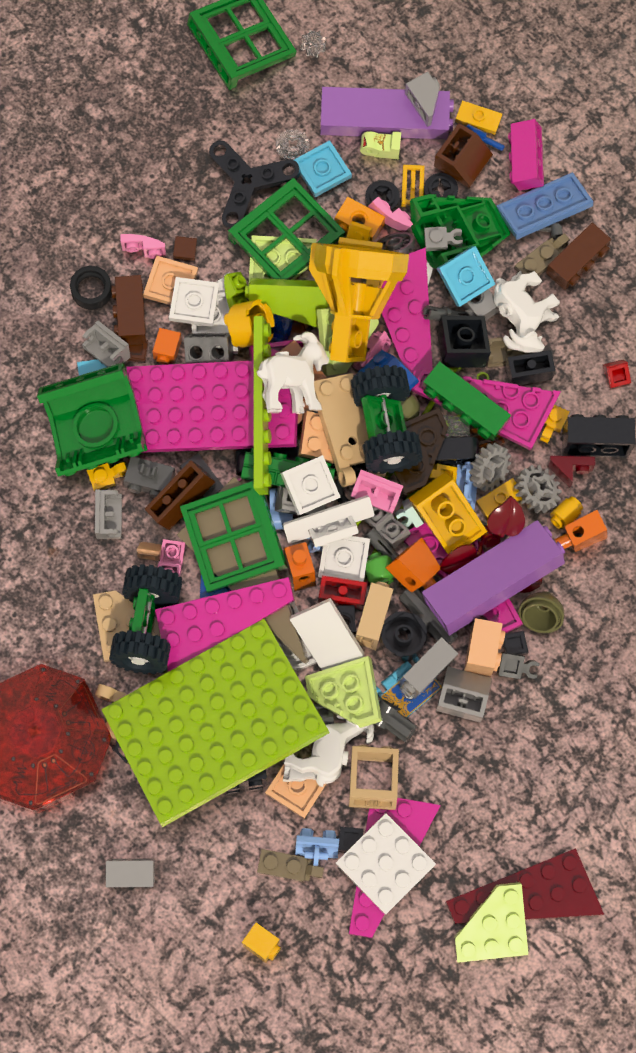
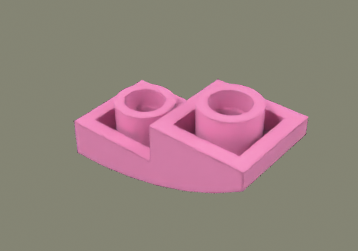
M379 196L368 206V208L385 216V224L398 231L406 232L413 225L410 216L405 211H401L398 208L392 213L389 204L381 200Z
M120 234L122 251L133 253L143 250L144 257H149L150 259H156V256H166L165 243L157 239L136 234Z
M163 539L158 567H164L165 570L170 569L172 573H177L180 577L186 544L184 542Z

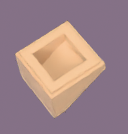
M140 542L137 547V556L140 559L160 561L162 545Z

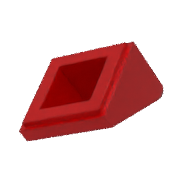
M618 360L603 364L609 388L631 383L627 361Z

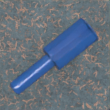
M469 124L466 126L477 133L484 143L500 151L504 150L505 146L487 137L488 133Z

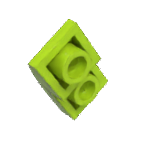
M241 272L229 273L224 276L225 294L229 309L234 304L248 302L245 298V285L247 284Z

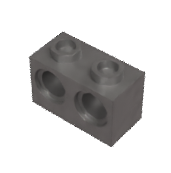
M189 333L184 337L186 364L231 362L234 359L233 345L229 333ZM194 346H199L203 354L198 355L194 351ZM216 346L223 348L224 355H219L216 352Z

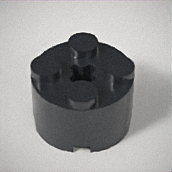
M399 611L391 614L384 621L380 634V645L383 652L396 662L411 661L413 658L418 657L425 646L427 638L425 623L418 615ZM400 633L403 636L407 634V640L399 639Z

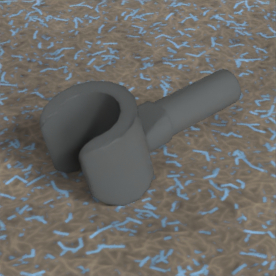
M554 223L538 230L551 232V238L553 239L563 235L562 226L559 223Z

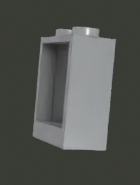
M441 637L401 678L398 683L401 686L399 689L406 697L410 698L412 696L416 699L459 653Z

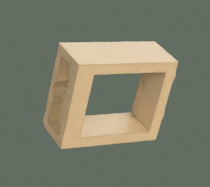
M378 581L375 584L371 582L355 637L360 646L375 651L393 593V588H389L390 585Z
M368 745L352 746L349 807L396 810L399 749H393L389 746L381 748L369 747ZM357 760L392 762L391 791L356 789Z

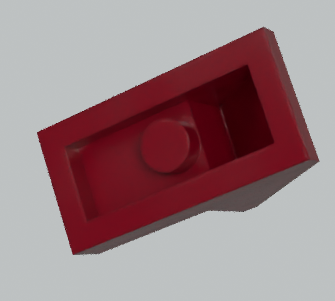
M550 456L548 467L571 488L573 471L581 475L592 472L595 467V457Z

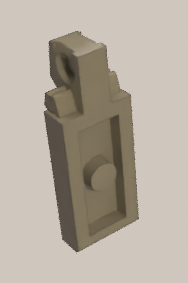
M564 233L556 240L553 238L546 240L518 262L514 269L517 272L521 271L522 274H529L535 271L539 276L547 270L548 265L569 244L570 239Z
M261 849L257 869L259 874L299 882H309L310 876L321 879L323 877L324 868L313 866V860Z

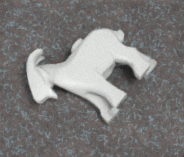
M519 271L510 281L498 278L493 295L494 303L499 308L501 315L506 317L516 327V333L513 329L509 330L512 340L507 335L503 337L505 345L509 349L525 353L542 352L545 347L541 342L542 336L537 337L535 330L540 323L544 321L554 322L559 318L558 314L550 309L558 306L560 301L554 294H551L542 301L534 302L532 297L525 291V288L528 285L536 286L542 282L535 271L529 274H522Z
M304 332L302 335H296L293 338L294 341L299 340L304 343L297 356H289L287 351L277 352L275 356L261 362L257 375L264 383L262 395L266 403L267 413L282 412L283 408L278 401V393L280 389L288 388L290 389L292 399V414L304 413L303 407H305L303 396L306 405L309 406V410H322L315 394L313 364L316 370L320 371L322 365L328 364L329 358L323 345L313 333Z
M337 715V718L346 721V723L327 724L326 727L330 733L313 742L311 757L300 759L292 754L285 758L283 782H301L313 779L316 780L320 787L334 782L341 775L342 765L347 766L349 752L345 751L346 744L363 731L367 733L366 743L370 744L374 738V725L360 728Z

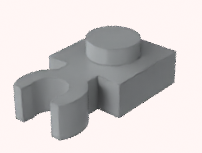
M446 227L424 228L426 251L447 250L448 244H451L453 247H461L463 240H455L454 237L461 236L462 230L454 229L447 233Z

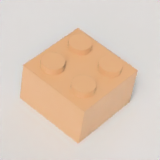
M475 618L471 628L464 671L490 678L493 671L497 672L502 653H498V649L501 650L505 638V631H502L503 623Z

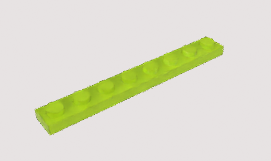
M254 316V490L259 495H268V487L272 485L271 474L268 473V465L272 463L271 453L268 451V443L272 441L271 431L268 430V422H271L272 416L271 413H267L266 403L262 395L264 383L257 375V370H259L262 361L271 357V347L268 344V337L271 336V326L263 316Z

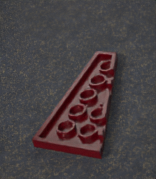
M576 848L445 902L454 924H466L481 903L483 904L496 885L520 882L522 884L525 920L604 915Z

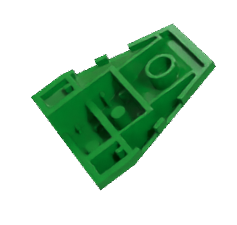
M428 194L410 200L411 222L413 223L411 229L421 249L425 248L424 228L446 227L447 233L454 229L462 230L461 236L454 237L455 240H463L461 247H453L451 244H448L447 250L426 251V259L432 268L436 269L471 246H476L481 257H483L511 234L492 198L467 196L465 199L455 198L452 195L436 197V194Z

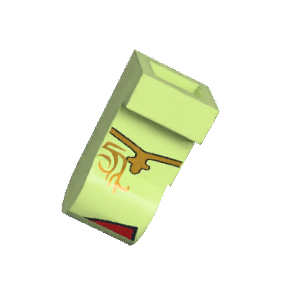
M364 132L361 136L360 152L367 156L399 159L401 132H393V135Z

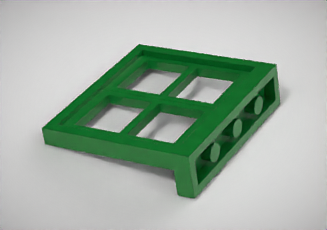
M219 0L189 13L187 26L229 90L236 88L238 80L296 56V49L264 0ZM250 2L262 22L244 29L231 9ZM227 12L238 32L220 39L208 19ZM268 29L280 49L261 56L249 36ZM244 39L256 59L237 66L225 46Z
M292 178L228 230V238L234 245L237 243L270 279L291 280L307 267L310 262L311 247L308 249L293 234L297 229L314 216L329 232L316 242L322 244H335L339 237L345 236V231ZM295 197L310 213L289 229L274 213ZM268 219L282 235L261 251L247 235ZM287 239L301 255L280 271L265 255Z
M254 481L180 506L208 593L277 569L279 571L288 569L265 495H259L254 490ZM248 497L256 524L232 532L224 504ZM219 506L227 534L204 541L195 514ZM259 532L267 560L243 567L235 540ZM231 542L239 569L215 577L207 550Z

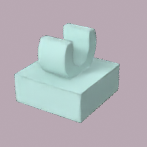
M407 498L402 501L404 509L396 511V518L399 519L402 516H406V520L401 522L405 527H409L411 523L416 528L424 524L410 500Z

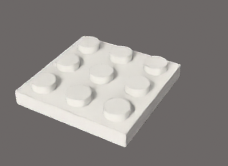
M387 814L382 816L335 863L385 915L436 865Z

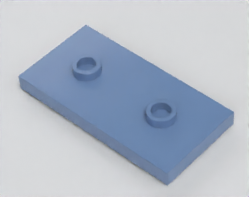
M572 172L544 184L543 187L535 188L497 205V209L516 240L593 207V200Z

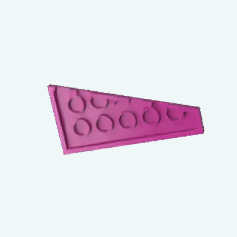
M287 577L155 609L161 639L167 640L171 646L167 664L168 672L295 601L290 578Z

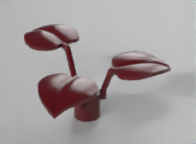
M509 496L501 505L496 507L490 513L487 525L484 526L487 532L480 537L481 541H478V552L473 545H461L442 560L440 570L450 575L482 555L483 547L490 550L500 544V537L503 538L505 534L508 536L518 535L525 526V515L519 503L512 496ZM543 577L520 592L526 593L536 590L542 584Z

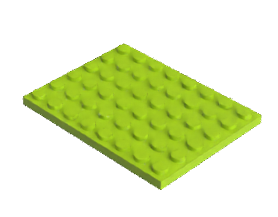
M265 619L258 621L101 709L162 827L330 733Z

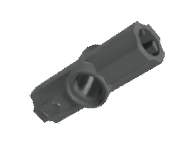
M406 589L399 596V600L404 606L423 620L427 632L436 642L442 637L451 645L458 638L456 632L450 636L426 605L423 595L418 589L414 592Z
M378 698L382 721L375 724L389 730L402 741L407 742L418 726L400 714L398 709L390 702Z

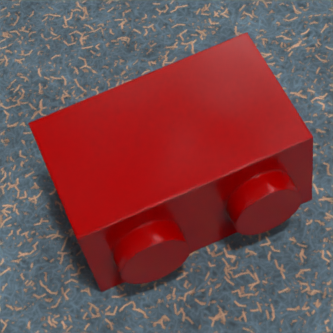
M322 575L318 603L331 598L335 606L355 605V609L363 610L367 582Z

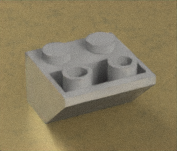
M447 666L436 711L481 723L492 678Z

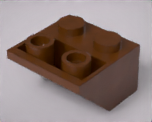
M458 123L435 155L434 167L470 188L493 154L477 133Z

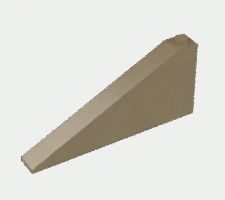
M233 477L218 493L247 482L244 479L239 481ZM248 497L224 504L232 532L256 524ZM219 506L196 515L204 541L227 534ZM185 526L177 536L194 552ZM259 532L235 540L243 567L267 560ZM231 542L207 550L213 572L217 576L239 569ZM277 569L228 587L233 591L282 578ZM288 604L274 614L264 618L271 631L303 663L307 664L309 658L303 640L290 621L291 615H294L291 605Z

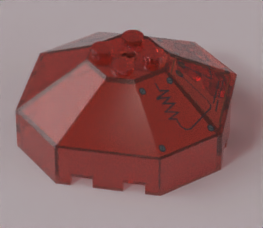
M39 664L0 683V802L39 814L57 803L60 804L73 798L75 791L96 781L112 737L84 678ZM35 725L39 726L40 736L36 735L34 738H31V733L28 732V729L34 728Z

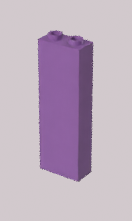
M322 87L320 135L361 137L364 132L392 135L393 132H401V138L447 140L449 132L453 131V119H450V112H453L454 99H450V91H439L432 123L427 127L405 95L404 89Z
M537 520L525 527L518 535L509 537L422 591L424 601L450 636L474 621L475 618H479L565 564L563 555L565 550L559 542L555 543L551 538L552 533L546 525L542 526Z

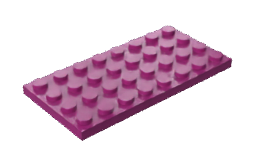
M254 360L127 367L126 371L135 393L148 449L141 453L254 448ZM280 389L278 401L283 409L280 413H271L272 418L271 422H268V430L271 431L272 441L268 443V448L297 446L298 414H292L290 389Z

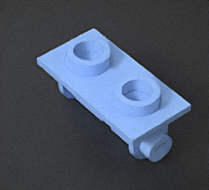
M465 462V465H457L456 484L472 509L475 510L477 487L472 485L473 482L470 481L472 474L469 473L473 469V465H471V462Z

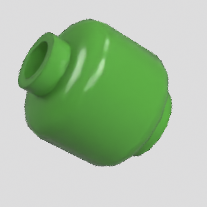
M380 552L368 556L369 560L366 563L365 570L368 582L376 584L379 581L391 584L394 581V576L385 568L392 562L391 557L381 555Z

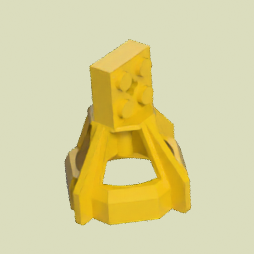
M312 243L309 271L329 304L330 313L335 315L331 326L333 335L329 346L330 360L345 363L366 361L370 319H379L381 317L380 315L397 282L402 281L407 273L409 254L383 249ZM351 277L367 280L366 283L351 282ZM384 281H387V283L385 284L384 288H381L383 282H384Z

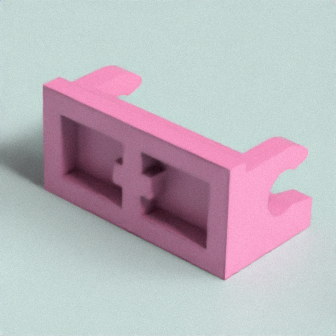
M360 470L350 498L357 499L368 495L373 507L393 514L403 485Z

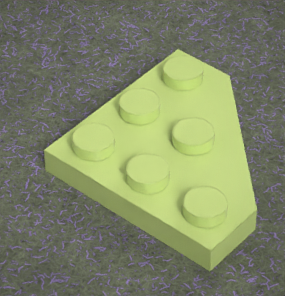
M252 235L251 241L263 251L279 237ZM298 238L308 249L312 243L317 242V239ZM285 239L265 256L282 271L301 254ZM250 257L248 285L251 278L270 279ZM309 265L305 267L301 272H299L296 276H294L291 280H295L298 276H300L304 271H306L309 268Z
M330 308L317 309L319 341L329 358L328 364L322 365V372L325 376L346 373L353 363L330 360L329 346L333 335L331 326L335 317L334 314L330 313ZM370 319L368 339L378 326V319Z
M369 656L305 676L307 694L312 701L360 728L382 721L372 659Z
M520 882L496 885L484 903H481L462 930L460 929L454 936L457 962L528 955L523 893Z

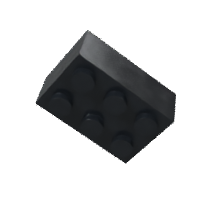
M574 414L567 417L562 429V456L629 458L636 444L635 418H629L626 415L606 418L605 415L584 417L582 414Z

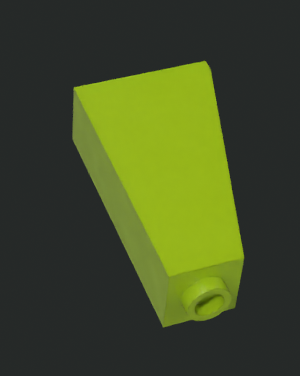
M251 278L249 285H245V298H249V301L260 299L262 300L261 303L267 304L273 314L318 328L317 309L329 308V304L314 280Z

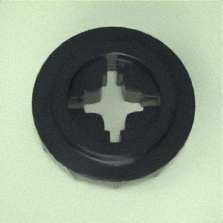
M436 173L426 180L424 193L425 195L436 194V197L452 195L456 198L458 184L452 176L446 173ZM439 183L443 189H446L443 196H441L439 191H435L438 190Z
M375 181L366 190V203L370 205L378 197V194L384 195L387 193L386 202L389 204L390 210L396 208L399 202V190L390 181Z

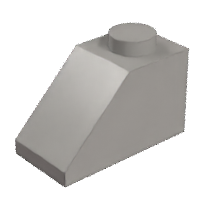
M429 72L406 83L405 95L427 127L432 123L440 89L439 82L435 77L432 78Z

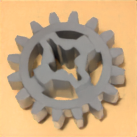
M489 443L487 449L481 448V454L475 455V461L471 462L473 469L469 471L472 474L470 481L473 482V486L484 492L487 490L493 491L494 486H500L499 481L505 480L506 473H509L507 466L511 465V461L508 460L511 457V454L507 453L508 449L497 443L493 445Z
M531 465L527 469L522 470L519 476L515 478L518 483L514 485V488L519 490L516 497H522L520 503L528 504L527 509L534 508L535 513L540 511L546 513L548 510H552L557 506L556 503L561 500L558 495L562 493V490L557 489L560 482L553 480L555 474L550 476L548 474L549 469L547 468L542 471L541 465H538L536 468Z

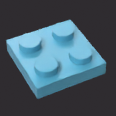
M330 140L294 159L300 167L302 179L314 197L352 178V173Z
M471 246L436 268L457 307L464 305L495 285L476 246Z

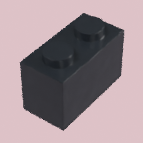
M551 350L508 357L505 365L508 383L518 385L553 380L556 371Z

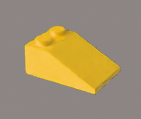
M446 472L408 498L447 554L461 545L471 544L487 532L455 481Z

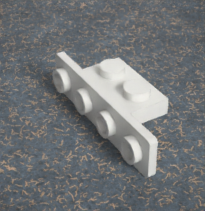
M366 495L283 523V528L289 544L311 538L315 547L327 546L333 541L348 539L358 534L355 522L373 517L374 511L370 497Z

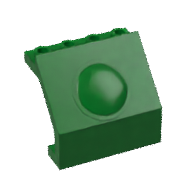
M123 362L38 389L37 398L40 404L43 403L51 426L57 454L55 470L58 477L62 475L71 476L77 473V471L84 469L91 470L100 464L114 463L120 458L127 456L135 457L141 452L148 450L135 393Z

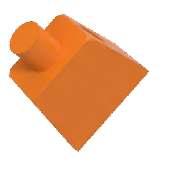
M595 510L564 527L566 534L554 540L559 542L564 549L572 546L574 552H577L607 539V528L598 510ZM577 533L582 534L581 537H575L574 535Z
M421 537L385 568L410 592H414L421 586L426 590L437 583L433 576L440 570V565Z
M303 542L285 547L283 554L294 592L316 586L315 570L307 543ZM309 576L306 579L300 580L301 577Z

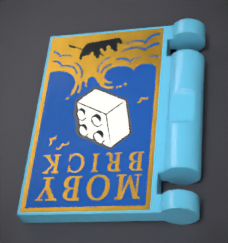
M418 657L413 658L414 663L420 660ZM408 661L381 682L382 686L386 689L384 693L376 686L380 699L390 702L404 717L410 716L442 689V685L435 678L416 699L412 696L410 698L406 697L399 689L401 686L398 683L412 668Z

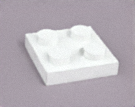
M176 277L169 321L213 327L220 287L219 283Z
M323 455L280 473L297 515L341 498Z
M352 536L348 539H339L327 546H323L318 577L322 578L323 575L364 582L370 539Z

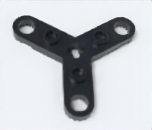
M216 141L209 149L212 160L234 182L222 214L223 225L228 230L248 214L256 191L279 186L289 182L292 178L297 180L300 175L298 163L291 159L251 168L225 141ZM217 148H225V154L223 156H216ZM292 166L295 168L292 175L284 174L286 167ZM245 177L251 178L252 183H245L243 179ZM237 215L239 218L236 223L230 224L227 222L229 216Z

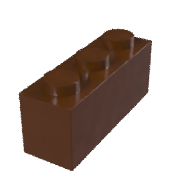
M592 222L548 265L546 274L564 290L570 285L572 287L575 286L581 279L580 275L584 271L589 272L596 264L594 261L598 257L603 258L609 252L611 238Z
M141 275L115 277V285H111L112 299L116 298L117 304L113 305V317L118 320V324L114 325V333L130 345L147 343Z
M190 460L147 505L145 510L159 525L170 530L183 517L180 506L199 500L215 483V480L201 466Z

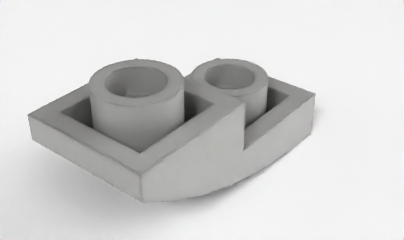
M373 507L374 516L364 519L372 529L375 527L379 534L394 549L411 535L409 529L395 519L393 514Z

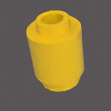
M575 497L565 498L550 513V521L556 528L564 529L566 525L574 522L581 515L583 506Z

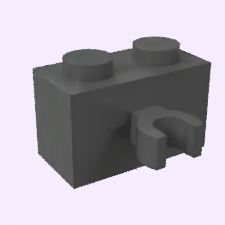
M131 457L124 477L125 488L132 493L140 494V492L148 493L150 497L155 498L175 477V468Z

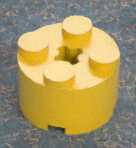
M258 299L234 304L229 312L224 315V323L228 326L231 342L234 347L245 348L254 345V316H263L266 322L270 323L271 327H275L273 313L267 304L261 303L262 300ZM274 334L268 337V343L272 340Z

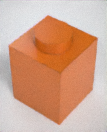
M159 328L152 351L154 360L163 365L176 363L182 342L180 332Z

